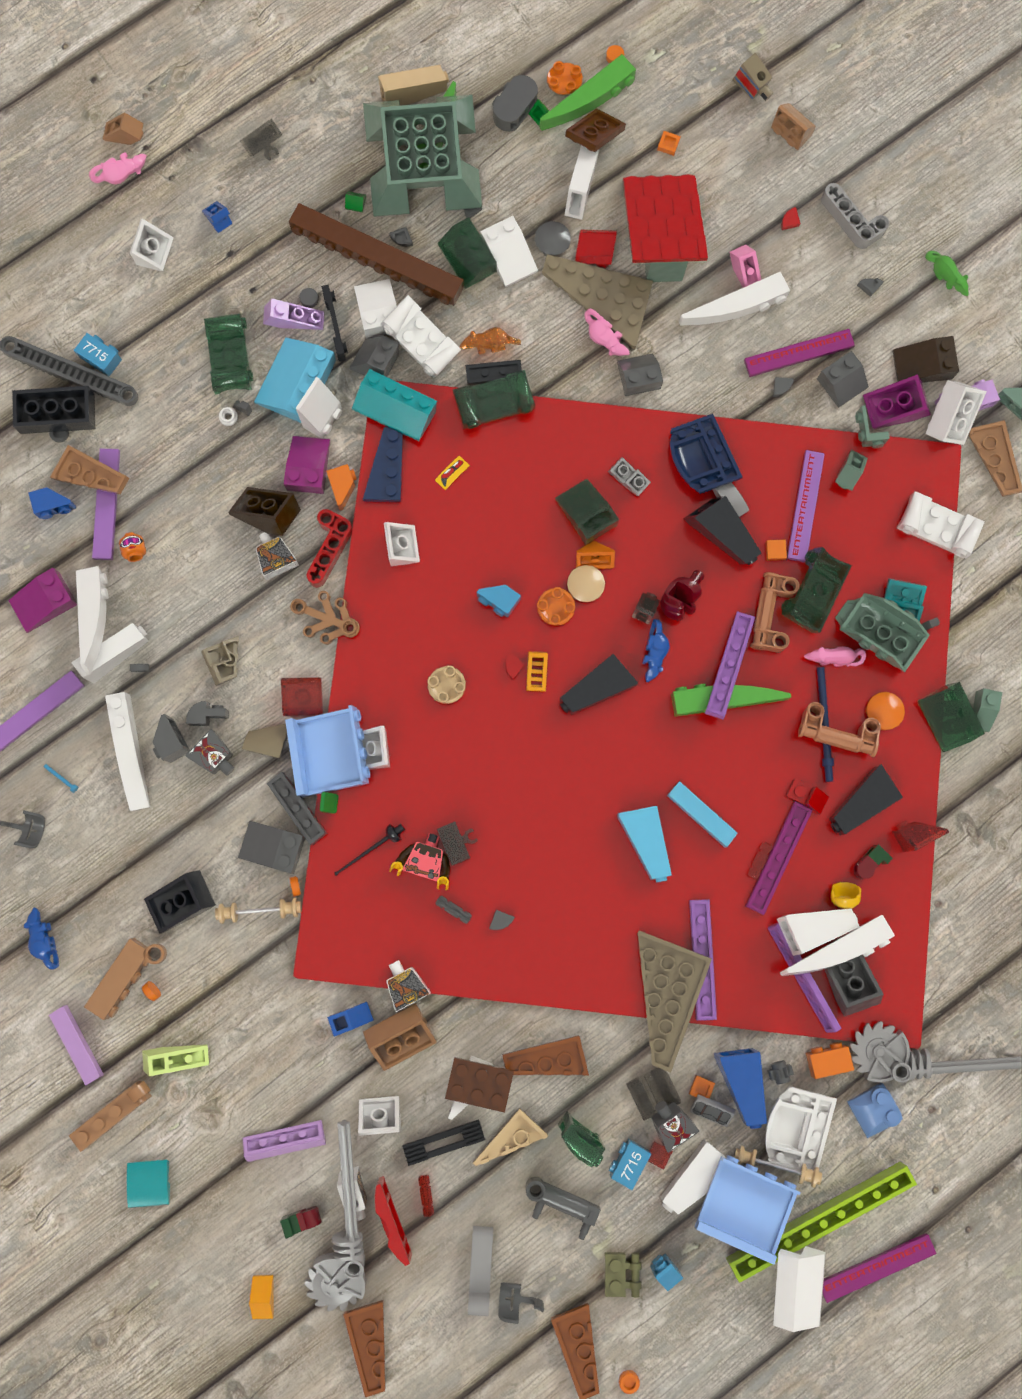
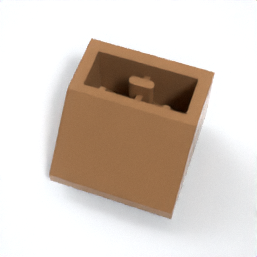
M790 103L782 104L778 107L771 126L777 135L782 136L790 146L797 150L812 136L816 127Z

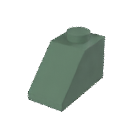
M1004 388L998 394L999 401L1022 420V388Z
M851 450L835 482L841 488L852 491L864 471L868 458Z
M985 688L976 691L970 729L990 732L1000 711L1003 692Z

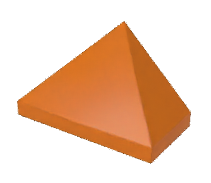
M593 541L577 550L576 568L583 565L593 566L596 569L614 568L615 550Z

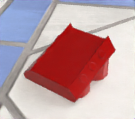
M580 230L575 261L588 265L595 264L596 267L606 269L612 263L617 230Z

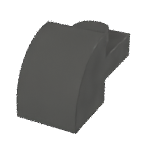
M201 701L194 704L188 711L186 724L189 726H209L210 718L229 719V711L223 705H212V708H210L208 701Z

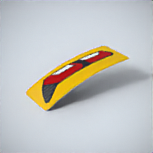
M458 456L435 481L446 490L470 465Z

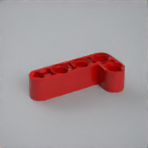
M328 509L321 510L317 515V520L321 528L329 533L307 571L309 583L316 588L322 587L325 584L352 535L350 521ZM324 517H331L329 523L322 522ZM347 525L348 529L346 531H339L340 526ZM337 541L339 545L336 548H331V542ZM323 558H330V562L328 564H321V560ZM317 575L320 576L319 579H317V578H316L315 580L313 579V576H317Z

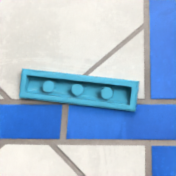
M680 781L668 793L667 797L724 848L728 847L738 834Z

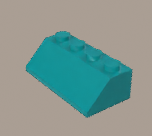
M369 369L360 384L352 410L420 441L436 413L437 401Z

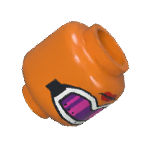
M129 532L119 540L121 555L124 559L130 562H137L146 554V547L142 536Z

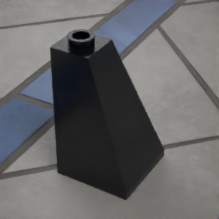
M726 496L712 498L683 518L685 522L739 564L750 565L758 560L757 556L762 554Z

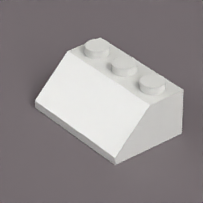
M947 380L925 434L943 442L964 445L987 391L960 382Z

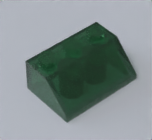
M469 217L453 225L438 242V246L457 277L463 279L465 289L497 272V261Z
M960 682L947 684L918 700L919 706L942 752L967 744L985 734Z

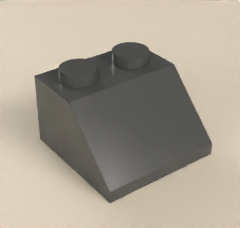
M383 335L365 339L350 366V370L366 376L369 369L387 377L399 356V342Z
M852 351L822 370L817 378L838 408L869 387L863 365Z
M653 353L617 361L625 396L661 389L663 377L659 362Z
M166 714L161 715L153 739L155 746L153 751L158 759L161 758L163 761L172 763L185 756L190 749L174 719Z

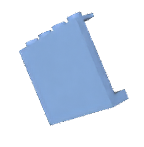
M349 705V708L299 720L293 718L285 720L297 796L307 797L321 794L322 792H331L369 784L370 770L366 766L365 760L367 759V751L363 747L362 742L364 740V732L360 728L359 723L361 721V714L356 707Z
M727 1155V1158L721 1156L694 1227L700 1232L774 1265L777 1259L775 1253L797 1194L800 1195L801 1192L796 1190L797 1185L785 1180L783 1184L776 1181L777 1176L768 1172H765V1175L757 1172V1167L748 1163L746 1166L738 1164V1159Z

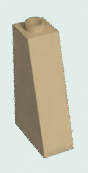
M441 65L378 76L382 101L399 100L400 106L409 105L447 91V82H449L448 74L442 70Z

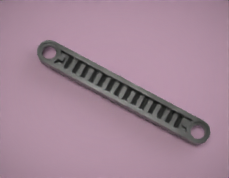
M5 336L0 340V350L6 356L23 364H27L37 370L39 369L70 384L89 386L95 394L126 406H132L138 401V393L134 387L15 337ZM8 343H14L15 346L12 350L8 351L5 349ZM125 392H132L133 396L131 399H123Z

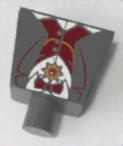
M212 729L185 755L188 759L214 775L221 770L228 776L235 769L228 762L233 756L232 752Z
M661 1101L656 1104L655 1109L657 1113L652 1116V1121L659 1140L668 1153L700 1132L691 1118L675 1102L667 1105L665 1101Z

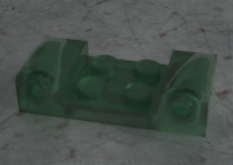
M241 314L205 318V333L208 340L211 364L210 374L214 393L220 394L231 389L252 390L251 381H254L248 361L245 329H247L246 318L242 317Z
M525 370L507 374L504 378L472 387L468 385L453 389V397L463 429L476 428L483 423L519 413L526 414L535 409L534 399Z
M823 547L814 548L806 553L805 564L809 566V569L795 598L785 600L781 606L783 616L811 633H821L851 568L850 564L832 557Z
M566 1111L558 1123V1127L562 1132V1139L578 1160L591 1168L593 1166L598 1167L603 1160L602 1154L606 1150L600 1135L593 1133Z

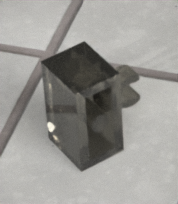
M271 118L240 139V142L250 157L264 149V156L270 161L269 151H274L275 155L279 154L277 148L271 146V143L281 137L282 133Z
M456 822L437 829L452 866L470 859L465 844H475L478 841L477 838L474 840L468 838V835L474 832L473 829L467 830L463 836H461Z

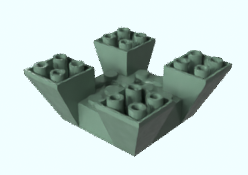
M472 94L436 97V103L400 106L399 100L363 103L366 141L384 142L386 166L370 178L374 217L410 214L408 189L444 186L446 211L482 208L479 169L460 159L459 134L476 133ZM419 124L425 126L422 130H417L415 127ZM438 142H443L445 146L442 148H438L436 144ZM419 144H425L426 148L418 149L417 146ZM401 145L408 147L405 151H401L398 148ZM421 163H427L428 167L422 169L419 167V165Z

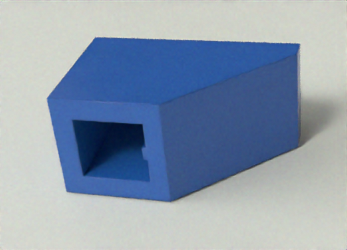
M47 487L28 492L33 513L39 519H49L55 514H67L71 510L76 509V505L70 499Z
M368 1002L327 1017L334 1037L374 1021Z

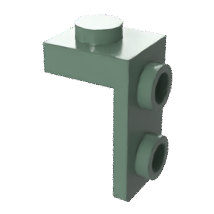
M861 406L855 414L856 423H859L858 439L862 442V447H883L890 439L889 432L870 433L866 406Z

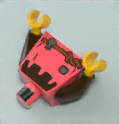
M428 833L425 844L420 842L410 844L399 854L396 861L391 864L389 872L395 868L398 870L397 876H399L403 870L437 881V889H439L440 884H445L446 890H448L451 868L448 856L444 854V850L436 848L439 836Z

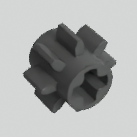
M785 1060L771 1063L772 1069L768 1070L770 1080H775L776 1084H784L791 1081L790 1076L794 1075L792 1065H786Z

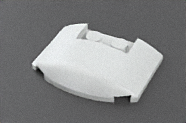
M789 1086L777 1099L767 1122L765 1147L769 1157L768 1161L799 1171L801 1170L802 1163H805L807 1169L811 1170L819 1167L837 1099Z

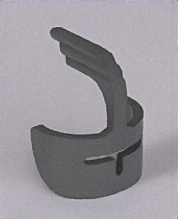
M23 810V814H25L24 825L0 820V826L22 830L20 838L14 842V845L26 848H36L39 845L45 828V817L43 815ZM32 820H33V827H32V829L37 830V832L31 831V834H30V836H29V838H28V840H27V837H28L29 832H30V829H31Z
M502 1282L500 1285L498 1316L504 1322L518 1324L519 1305L521 1302L533 1304L534 1309L544 1312V1303L539 1298L521 1296V1284ZM512 1289H514L513 1310L511 1311V1299L505 1298H511Z

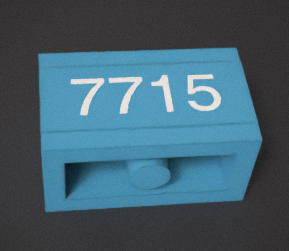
M86 333L74 349V352L80 359L110 377L122 361L118 354L119 351L112 345L106 346L103 344L104 341L97 335L91 336Z
M628 1138L627 1142H623L618 1150L620 1155L617 1161H612L609 1167V1175L611 1179L633 1190L651 1156V1152Z

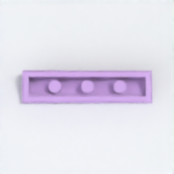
M68 1005L62 1006L51 1013L49 1017L85 1086L102 1077L104 1074Z
M322 1120L243 1137L244 1157L248 1162L326 1145Z

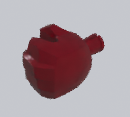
M695 570L690 578L678 577L666 588L661 598L660 606L662 612L668 618L679 621L684 618L685 612L690 615L695 613L696 606L694 603L702 594L699 584L704 579V574L701 571L697 575L699 570Z

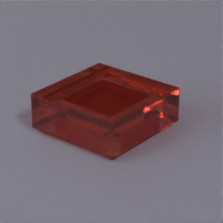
M654 1141L649 1150L651 1156L648 1162L664 1170L673 1151L668 1153L663 1145Z

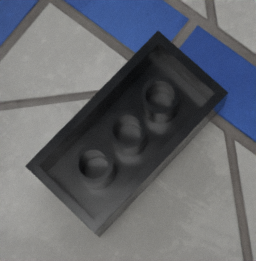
M89 386L12 390L13 427L20 434L96 429L95 394Z

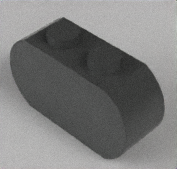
M525 75L515 76L511 82L505 84L501 95L495 97L492 103L493 120L499 129L508 132L515 131L527 117L537 101L538 95L537 84L532 78Z

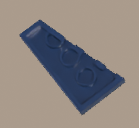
M384 427L363 501L401 502L403 434L390 427Z

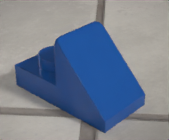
M218 201L202 210L218 233L232 225V221L228 216L230 214L229 211Z

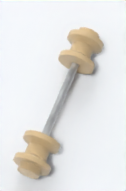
M293 898L292 902H285L284 899H280V907L237 910L236 903H232L231 907H224L223 904H219L218 908L215 909V918L219 920L220 924H223L226 919H231L235 923L238 920V914L280 911L281 919L285 918L286 914H293L295 918L298 917V913L302 912L301 901H297V898Z
M742 1145L740 1149L736 1148L734 1158L739 1160L738 1164L740 1165L748 1163L754 1166L756 1162L798 1174L799 1184H802L804 1181L811 1182V1187L813 1188L816 1187V1184L820 1185L822 1173L819 1172V1167L811 1170L807 1169L805 1163H802L801 1170L799 1171L757 1159L756 1149L748 1152L745 1151Z

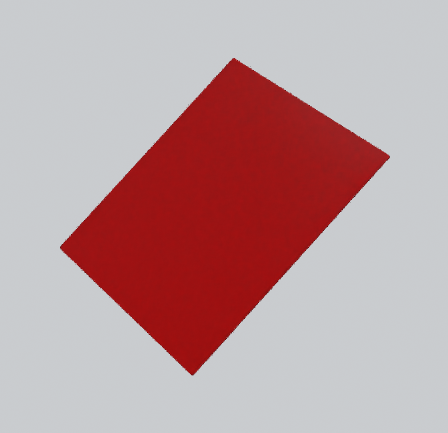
M396 381L436 400V413L420 441L403 434L401 502L363 501L383 429L388 427L367 417L343 598L347 601L346 608L350 618L355 619L359 623L360 630L356 636L351 638L345 635L338 637L328 713L348 709V706L352 705L360 711L361 721L359 723L362 730L385 726L390 767L371 769L370 778H368L369 784L328 792L339 796L337 812L335 814L323 813L319 810L321 794H317L314 815L328 834L314 845H310L293 976L297 979L388 989L386 980L393 977L389 965L399 960L404 971L410 967L414 968L429 988L430 994L647 1018L639 952V930L692 951L689 900L710 899L717 1020H696L694 1008L689 1023L856 1042V1031L862 1034L867 1023L870 1024L872 1029L877 1022L882 1021L883 1028L889 1025L895 1026L893 1033L901 1030L908 1040L909 1047L919 1049L921 1047L954 553L913 535L906 534L897 529V526L907 508L910 495L914 491L932 498V502L957 512L961 445L889 436L890 439L883 447H862V442L859 441L857 432L715 417L743 476L742 479L732 482L749 508V511L740 516V519L762 553L757 556L758 560L750 565L739 564L683 519L716 496L713 490L701 494L698 493L679 474L670 450L671 428L705 417L706 415ZM851 450L868 458L864 471L852 491L841 488L835 482ZM805 451L824 453L806 562L790 559L766 560L765 542L767 540H786V552H788ZM460 456L470 466L445 490L435 479ZM621 457L635 470L638 469L651 482L639 496L628 490L608 472ZM385 522L415 525L420 562L398 566L390 565L384 528ZM593 541L615 550L614 568L598 569L605 581L604 591L600 598L591 602H582L574 599V614L568 622L562 625L554 626L547 624L541 619L537 603L545 591L560 587L570 593L567 582L571 572L576 569L577 550ZM695 570H699L697 575L701 571L704 574V579L699 584L702 594L694 603L696 606L695 613L690 615L685 612L684 618L679 621L668 618L662 612L660 606L661 598L666 588L678 577L690 578ZM771 572L796 578L799 582V589L793 597H776L771 625L772 631L783 632L788 635L789 645L780 653L751 648L750 645L753 643L755 634L753 632L754 620L735 685L755 686L791 693V698L784 701L727 709L724 720L707 715L705 712L675 717L671 698L675 688L687 687V689H694V686L698 684H706V687L714 686L737 611L754 616L756 619L760 590L763 588L765 579L763 574ZM888 578L926 585L927 589L922 604L924 608L920 623L923 624L937 617L940 621V625L926 630L930 636L905 672L887 661L876 657V653L870 649L862 648L858 641L839 630L840 625L835 618L847 600L861 598L864 593L884 598ZM507 585L521 595V600L508 618L504 615L501 617L493 611V607L490 605L485 606L478 601V589ZM785 585L786 590L794 591L792 585ZM653 619H658L661 621L663 634L669 640L670 648L661 665L664 670L656 678L646 682L645 674L649 666L648 663L642 664L644 655H648L649 652L645 649ZM353 625L348 627V631L353 630ZM775 639L777 646H784L783 640ZM821 647L824 649L849 647L854 651L860 648L863 649L866 653V658L858 666L844 665L836 667L831 663L821 666L820 662L804 658V655L814 650H819ZM528 651L548 653L546 691L526 690ZM509 653H512L525 664L514 680L508 675L506 669V660ZM612 654L617 657L638 682L637 686L633 689L573 715L569 712L565 713L559 705L561 703L559 701L560 697ZM858 655L852 663L858 662L861 656ZM532 658V661L543 662V658ZM532 665V669H542V666ZM444 666H453L455 669H458L466 681L463 696L450 704H442L435 701L428 690V678L436 669ZM818 667H825L830 728L857 735L859 727L868 718L865 712L868 702L874 695L881 692L895 694L901 699L905 709L903 721L899 726L893 729L880 730L879 746L875 757H870V754L863 752L856 753L831 745V756L834 758V766H832L833 782L825 781V768L822 767V759H824L823 743L816 742L813 738L805 736L798 737L803 712L810 703H819ZM531 673V677H542V674ZM531 681V685H542V681ZM882 764L903 798L847 834H836L830 825L832 823L830 821L831 816L874 767ZM797 779L812 788L818 787L829 798L821 814L812 811L765 914L762 915L745 905L794 802L786 797V794L793 780ZM679 781L738 833L728 847L724 848L667 797L668 793ZM657 806L672 874L667 876L666 881L656 882L655 879L650 880L618 820V813ZM389 824H392L394 828L399 824L403 825L405 830L399 834L401 837L399 842L387 840L338 873L337 876L334 875L335 872L387 836L386 827ZM428 833L437 835L439 840L436 848L444 850V854L448 856L451 868L449 888L446 890V885L440 884L439 889H437V881L403 870L397 876V869L394 868L389 872L391 864L396 861L399 854L410 844H416V842L425 844ZM879 844L893 858L888 864L880 863L870 878L860 879L854 874V866L873 845ZM839 882H849L861 888L860 903L856 907L851 908L858 918L859 926L883 915L895 936L889 939L891 943L882 948L879 945L873 948L874 953L864 957L884 994L881 1004L844 1017L835 1000L825 970L810 972L842 1028L837 1032L827 1033L795 976H781L780 972L789 966L767 927L778 923L777 918L786 915L842 910L843 908L837 907L831 901L832 886ZM439 896L445 897L448 902L451 901L462 908L464 912L470 913L472 915L470 921L466 924L459 917L456 918L445 911V908L437 906L435 903ZM496 910L514 916V920L506 928L500 930L489 929ZM844 935L800 954L801 958H806Z

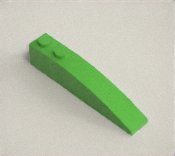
M621 54L540 118V129L543 131L577 119L593 111L612 97L618 96L623 88L629 87L634 82L636 68Z
M698 684L694 686V689H687V687L675 688V691L671 694L674 716L704 713L713 686L706 687V684ZM734 685L727 709L784 701L791 698V693L755 686Z

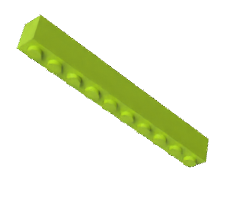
M898 1162L787 1223L775 1253L777 1256L775 1263L778 1262L780 1249L794 1253L916 1186L917 1183L908 1166ZM738 1250L726 1257L739 1283L773 1265L742 1250Z

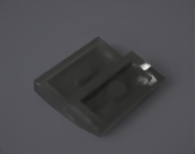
M658 1067L626 1083L644 1121L652 1118L657 1113L655 1106L661 1101H665L667 1105L675 1102L677 1105L681 1103V1099L668 1072Z

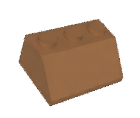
M416 1003L363 1031L369 1050L384 1071L437 1043Z

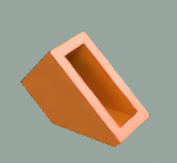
M348 464L326 471L340 511L346 506L355 488L354 480H357L354 469L350 470Z

